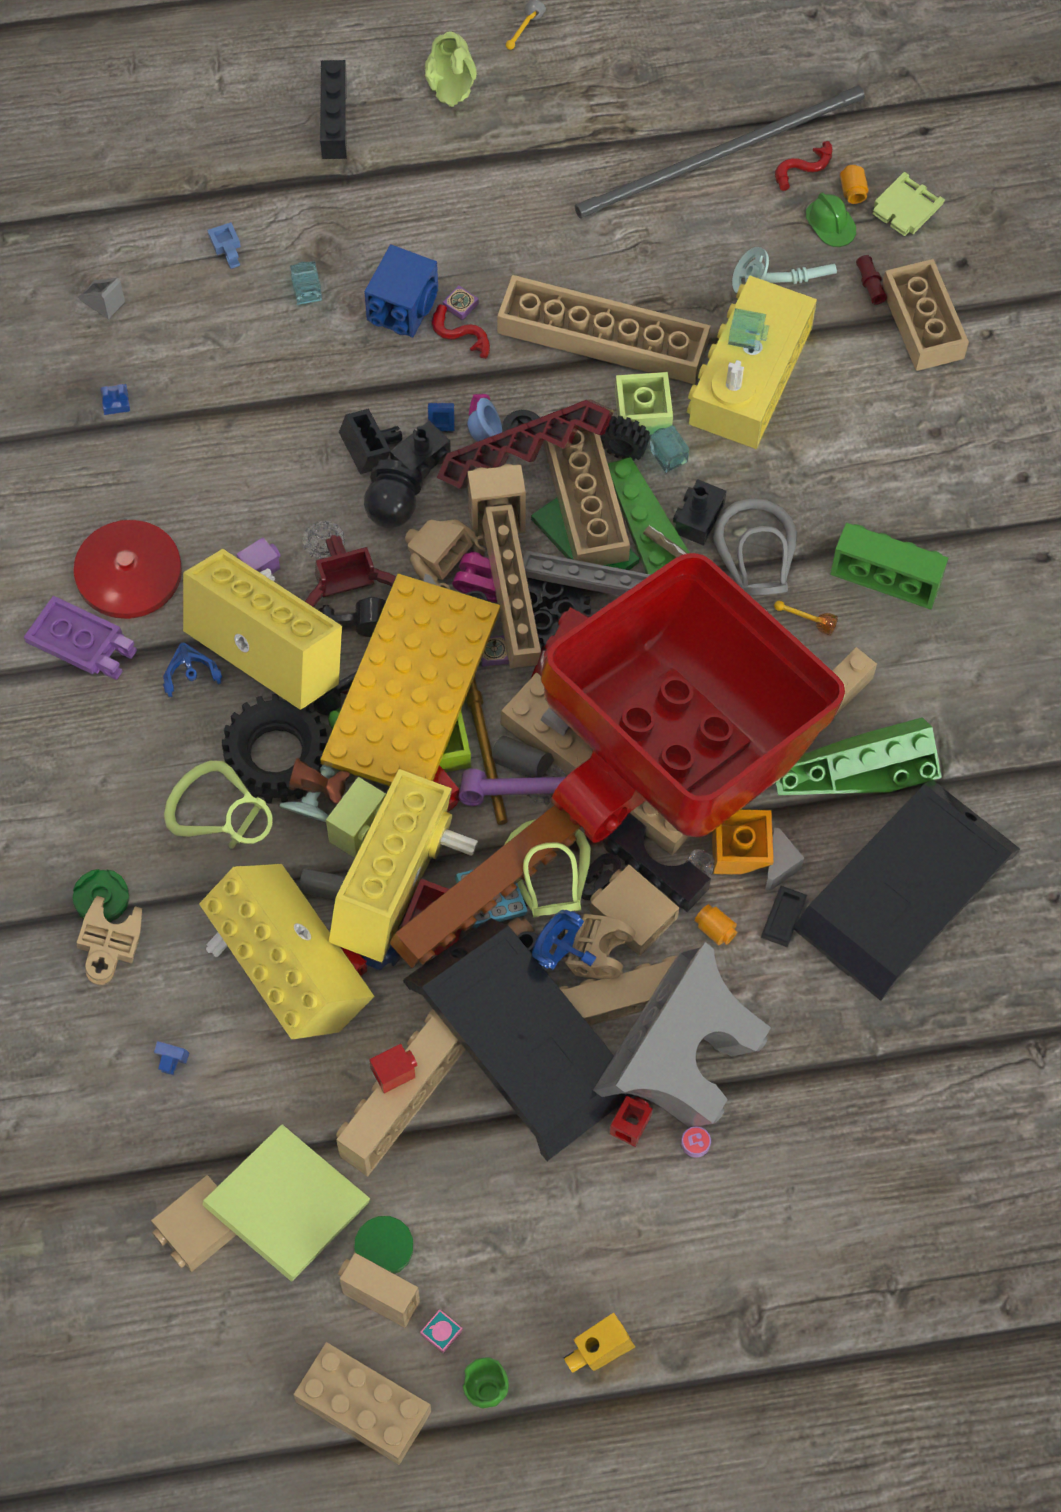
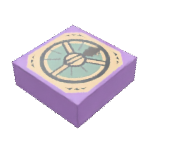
M459 285L443 301V305L447 307V310L461 320H464L479 304L477 297Z
M504 636L489 638L481 658L482 667L509 664Z

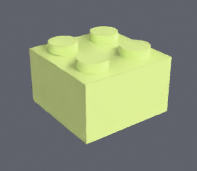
M668 372L616 375L615 398L617 416H623L624 419L629 417L632 422H635V420L640 422L639 426L644 425L646 427L645 430H649V435L672 433L673 411Z
M358 777L326 819L329 842L355 858L386 793Z

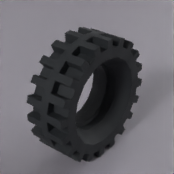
M272 694V700L264 701L262 696L256 697L257 704L250 706L248 702L242 705L243 712L240 715L234 712L231 715V725H225L224 728L225 739H222V749L225 763L233 768L254 798L262 796L268 804H272L273 798H281L282 803L288 802L287 797L294 794L297 799L302 798V789H289L294 765L280 772L265 771L252 761L251 749L256 739L264 733L275 730L287 731L295 735L301 743L300 761L307 763L309 767L321 773L320 768L322 764L320 759L327 745L328 738L325 724L321 723L318 712L316 710L311 712L309 705L300 710L288 701L279 700V695Z

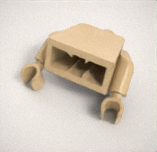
M456 519L447 521L429 520L419 531L410 529L405 536V541L408 543V549L411 553L410 561L416 574L422 581L425 574L430 575L437 586L450 589L449 585L439 583L437 579L443 580L473 544V551L483 556L485 549L479 545L487 548L484 535L475 536L473 530Z

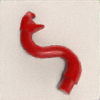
M825 141L822 144V148H813V152L820 157V160L817 162H807L799 158L786 159L781 162L775 170V178L780 190L786 191L790 188L787 174L790 168H797L806 172H818L825 169L832 158L833 148L831 143Z
M442 304L437 305L431 323L434 332L438 336L449 340L468 334L475 335L478 341L470 348V351H480V358L486 359L490 353V342L486 332L481 327L473 324L462 325L452 330L446 329L444 321L446 319L447 307Z

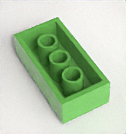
M846 523L835 549L830 575L932 609L949 558L937 551L919 548L911 542H902L891 538L887 534L875 533L861 525Z

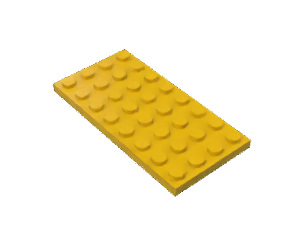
M397 574L320 759L321 764L341 771H348L350 774L391 786L398 769L433 781L500 613V605Z

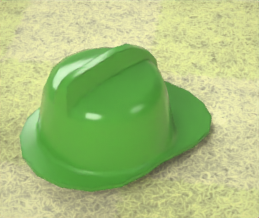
M822 192L806 209V219L825 244L832 247H842L851 243L855 238L856 225L854 220L847 212L842 199L832 194L825 195Z

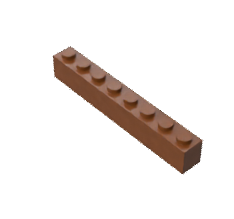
M555 805L552 806L397 931L389 942L390 945L411 968H414L419 963L422 965L426 964L436 955L434 950L439 946L443 948L449 946L457 938L454 935L460 929L464 932L477 922L475 917L479 913L488 914L497 905L495 900L501 895L504 898L510 896L518 888L515 884L521 879L525 882L523 862L531 848L536 845L558 842L570 847L577 840L574 835L580 828L579 824H573L570 821V815L565 810L561 811ZM545 848L538 850L532 855L528 864L530 878L537 873V866L541 863L546 866L557 856L556 851L559 848Z

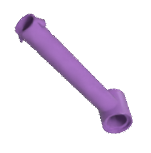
M468 769L462 774L459 800L465 805L477 806L483 802L484 795L553 794L565 777L487 779L483 771Z

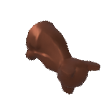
M296 758L289 789L299 788L312 793L323 792L331 802L337 805L345 793V781L349 778L350 773L348 771H340L335 776L327 779L321 773L309 767L307 763Z

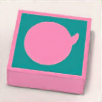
M439 1309L422 1329L420 1335L444 1354L463 1331V1328Z

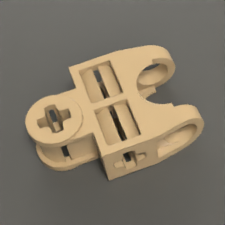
M96 896L84 917L77 940V949L89 952L85 968L86 976L90 982L96 985H104L110 982L114 976L118 960L133 963L140 939L142 908L135 906L132 916L129 915L123 923L112 924L105 919L103 914L105 898ZM99 963H103L105 969L101 973H96L95 967H98Z
M584 914L582 918L584 923L578 930L572 947L583 953L587 950L595 955L596 959L591 967L570 952L561 960L566 962V965L575 976L596 979L619 977L623 965L616 959L610 958L609 954L616 946L633 941L636 933L635 930L628 924L608 916ZM563 929L557 938L562 940L568 930ZM553 943L552 948L556 950L557 945Z

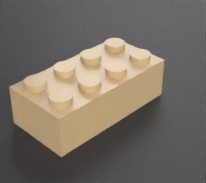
M934 259L886 270L882 284L887 295L886 300L915 370L918 371L964 359L969 341Z
M327 1342L293 1394L296 1403L398 1465L402 1462L431 1414V1405Z

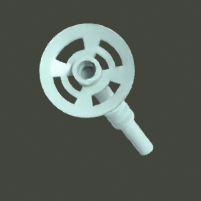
M754 247L748 250L739 260L733 273L732 286L737 293L741 279L745 278L746 282L749 275L770 283L793 282V284H797V281L799 283H802L803 280L808 282V279L837 274L835 264L809 269L802 267V270L797 268L796 271L791 269V272L766 273L769 264L768 253L761 247Z
M322 765L320 768L321 774L327 779L335 776L340 771L326 765ZM308 792L301 802H284L279 805L283 809L326 822L329 816L317 807L319 802L316 800L321 792Z

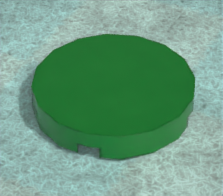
M95 869L82 875L75 883L72 897L73 905L79 916L83 919L96 896L105 898L103 914L108 922L116 920L124 913L130 899L128 886L123 877L115 871L108 869L107 871Z
M377 1216L368 1220L359 1228L355 1237L354 1251L356 1254L396 1274L410 1262L413 1255V1237L409 1228L401 1220L391 1216Z

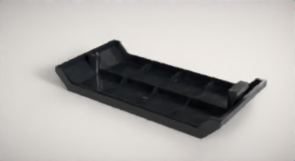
M932 780L925 783L809 904L794 925L793 930L823 953L828 960L845 974L851 976L877 999L882 1001L902 974L1008 860L1013 859L1020 848Z
M492 918L488 919L404 978L403 982L408 989L421 994L534 1134L540 1154L547 1162L622 1105L626 1096H633L632 1094L620 1093L601 1097L593 1091L614 1055L542 966L538 964V961L532 957V954L508 925Z

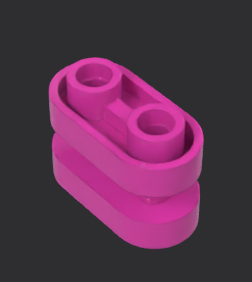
M477 552L464 554L459 564V568L462 571L455 574L452 582L453 587L464 594L471 591L483 592L488 601L497 602L489 558L483 557V555Z

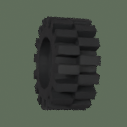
M612 416L604 435H600L603 449H607V453H614L616 458L619 456L622 459L631 457L635 461V459L639 460L643 457L650 440V432L645 430L646 427L644 425L639 426L640 422L636 420L632 422L629 417L624 419L623 416H618V418Z

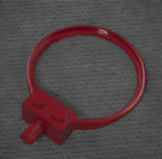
M332 535L330 539L325 540L331 557L316 560L315 576L318 584L305 602L315 607L322 597L373 585L374 580L393 586L396 576L374 568L367 547L346 552L341 536L336 537V535ZM347 689V690H345V691H343V692H341V693L347 695L348 692H349V689Z

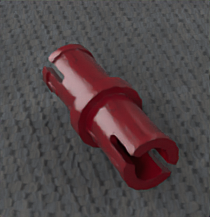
M863 255L856 260V265L862 276V285L867 288L872 304H882L887 299L881 284L882 277L876 271L871 256Z

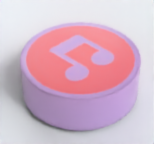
M698 1126L690 1127L683 1133L681 1146L687 1155L697 1158L704 1156L709 1151L711 1137L704 1128Z

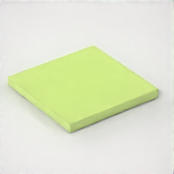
M281 1125L203 1200L202 1205L292 1282L365 1208L370 1198L284 1125Z

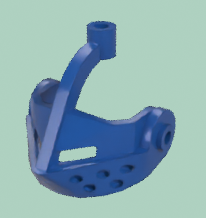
M180 643L163 675L165 693L168 694V697H173L172 692L175 691L172 684V675L175 669L183 663L187 667L186 678L189 681L197 679V672L192 668L190 661L206 665L210 669L213 681H217V684H222V675L220 669L217 668V664L186 643Z
M561 910L549 920L533 947L532 957L539 961L538 964L546 969L554 970L557 963L570 952L591 967L596 956L587 950L583 953L572 947L576 934L584 923L580 915L574 911ZM563 929L568 930L562 940L557 938ZM554 943L557 945V948L552 955L549 951Z

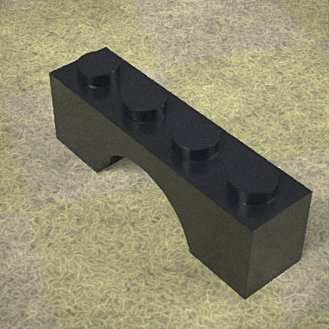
M321 60L320 144L322 159H347V73L345 60Z
M628 813L622 823L609 836L603 839L605 850L608 853L619 856L625 861L626 867L628 865L632 866L658 890L668 896L679 909L682 908L688 912L709 890L711 878L690 861L677 866H667L652 859L644 846L647 826Z

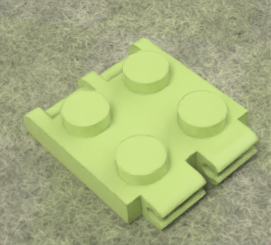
M904 172L875 200L873 215L886 224L892 219L890 227L905 236L908 232L914 234L943 205L945 199L941 196L939 198L926 190L927 187L925 185L917 184L909 178V174ZM905 182L916 188V190L905 184ZM923 194L932 199L934 203L924 197Z

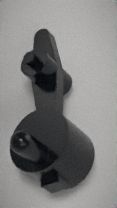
M377 597L359 600L355 605V613L335 615L334 609L329 607V605H323L318 611L340 624L342 628L356 625V632L358 634L372 637L386 600Z

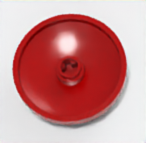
M120 520L95 530L81 544L74 561L75 582L85 602L101 614L121 619L142 617L161 608L176 592L182 575L180 554L172 538L161 528L140 520Z

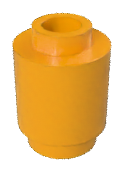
M857 165L846 166L840 173L844 197L851 204L862 203L867 199L869 192L865 171Z
M707 904L695 917L694 921L698 924V928L717 945L722 943L729 944L737 934L735 930L737 924L716 906L712 907L710 904Z

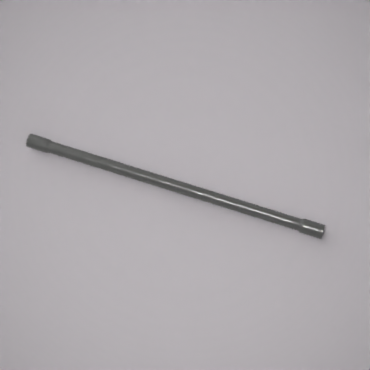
M855 86L839 93L835 97L605 194L594 196L575 204V211L580 219L600 211L606 206L838 108L861 101L865 97L864 91L861 86Z

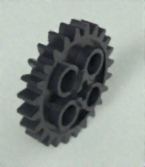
M527 578L531 602L535 603L532 605L535 624H547L545 627L536 625L539 643L543 644L545 650L546 642L552 635H555L559 628L558 622L562 616L561 612H568L571 607L587 616L591 614V606H589L590 596H585L586 589ZM557 591L558 594L551 595L548 592Z

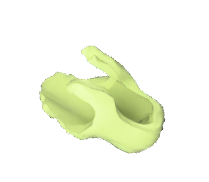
M446 32L444 35L436 37L432 43L431 53L425 61V78L432 91L437 93L436 98L440 102L454 107L458 102H463L465 98H468L471 92L470 88L476 79L477 71L466 41L459 34Z

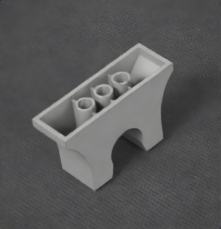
M703 942L683 948L678 953L593 1091L601 1097L624 1093L645 1098L665 1109L687 1127L716 1123L724 1113L723 1106L728 1099L716 1084L706 1080L698 1070L696 1064L698 1044L704 1039L715 1050L729 1056L760 1051L768 1040L766 1035L771 1027L745 1008L729 991L718 971L713 947Z

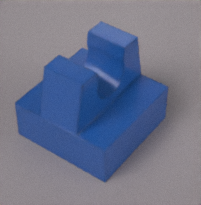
M126 384L101 388L104 415L130 411Z
M428 403V421L433 423L440 431H455L454 403Z
M157 1041L154 1053L161 1057L158 1069L171 1075L174 1074L178 1062L187 1063L190 1054L184 1048Z

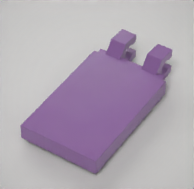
M52 596L24 636L26 643L86 672L98 674L101 671L106 676L115 680L118 679L123 671L119 668V662L109 658L113 651L116 650L121 655L132 659L137 651L133 647L134 641L124 637L119 626L55 596Z

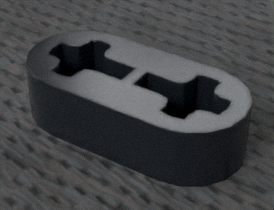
M611 853L602 854L589 866L585 882L590 884L594 879L596 881L594 882V890L590 888L587 890L583 889L582 899L590 900L599 888L604 890L610 884L611 876L618 869H621V862L616 855ZM612 863L613 871L608 869L601 875L603 864L610 865Z

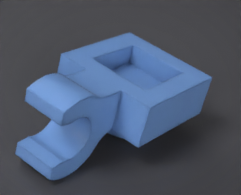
M230 222L207 230L216 254H225L230 269L240 266L237 259L239 256L236 248L241 247L240 240L232 223Z

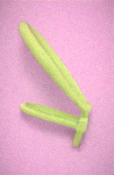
M210 760L197 765L186 773L174 786L166 801L164 811L166 827L174 835L191 837L226 832L232 838L229 843L230 849H233L240 842L254 844L262 841L269 834L272 827V814L266 802L259 797L254 798L233 768L224 761ZM212 771L220 772L244 794L243 798L236 800L229 807L224 826H185L176 822V807L182 794L192 782L204 774ZM243 803H254L255 806L236 833L231 825L233 810ZM262 808L267 816L265 831L255 838L242 837Z
M536 819L523 823L511 832L505 844ZM580 829L574 835L577 838L576 842L580 849L578 868L574 853L567 846L558 842L536 845L526 854L523 862V873L527 888L522 879L517 884L524 901L532 911L533 918L556 914L561 910L581 911L580 901L590 865L591 847L585 834ZM545 848H560L569 855L573 874L572 902L538 907L528 870L529 861L535 852Z

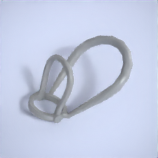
M748 498L736 501L722 510L714 523L713 540L720 557L735 582L749 595L788 592L786 580L797 540V530L792 517L781 506L765 499ZM747 509L765 510L774 514L783 523L787 533L786 538L774 527L759 526L745 531L737 545V558L742 575L741 580L724 540V527L729 518L739 511ZM761 531L773 532L780 538L783 549L780 583L748 584L742 547L750 534Z

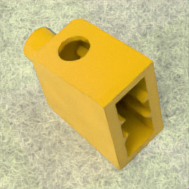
M612 1313L577 1336L574 1342L578 1349L563 1358L572 1373L586 1364L595 1371L635 1348V1345L615 1313ZM599 1344V1349L596 1352L591 1353V1348L594 1345Z

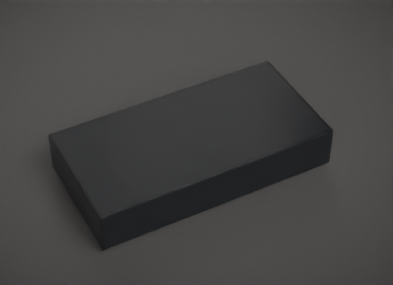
M780 886L761 938L788 947L794 932L793 927L799 919L807 895Z

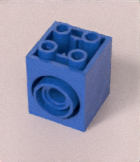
M390 244L364 291L367 321L375 326L391 329L399 335H407L413 338L424 317L431 311L437 296V261Z

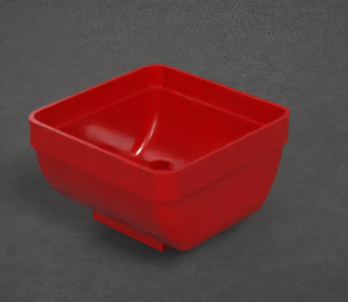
M683 554L564 634L550 646L541 672L545 700L550 709L593 749L591 758L574 769L558 785L551 797V802L559 810H565L570 815V821L573 824H580L585 829L584 834L593 843L600 842L609 836L622 823L628 813L645 801L678 832L687 837H703L724 823L793 768L820 731L833 721L845 695L844 683L712 560L701 554Z

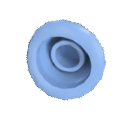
M480 398L477 403V409L470 414L467 421L469 433L476 442L502 433V423L493 403L487 398Z

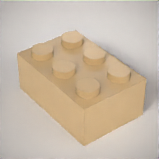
M505 464L501 467L488 469L481 467L473 471H467L469 517L471 529L475 532V536L484 535L482 519L485 507L511 504L517 532L524 533L526 526V491L521 464Z

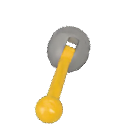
M528 1L525 7V15L527 17L512 39L506 42L507 49H514L516 40L530 20H538L543 16L546 7L541 1Z

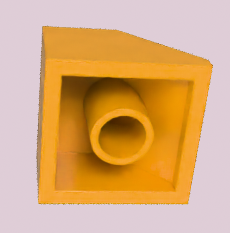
M739 810L712 831L713 874H744L773 865L771 810Z

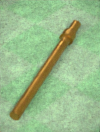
M474 676L466 696L468 707H471L487 779L498 778L492 757V749L482 710L483 697L481 691H478ZM491 795L497 824H506L508 820L502 795Z

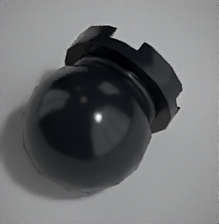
M390 459L380 460L376 467L373 466L370 475L372 483H370L364 495V507L368 518L378 526L394 528L405 524L411 518L416 509L415 495L420 493L424 482L422 474L416 468H413L412 472L407 468L401 467V461Z

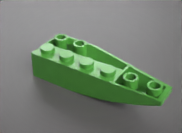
M922 717L850 737L803 754L793 768L775 783L777 794L807 795L891 792L942 778L933 727Z

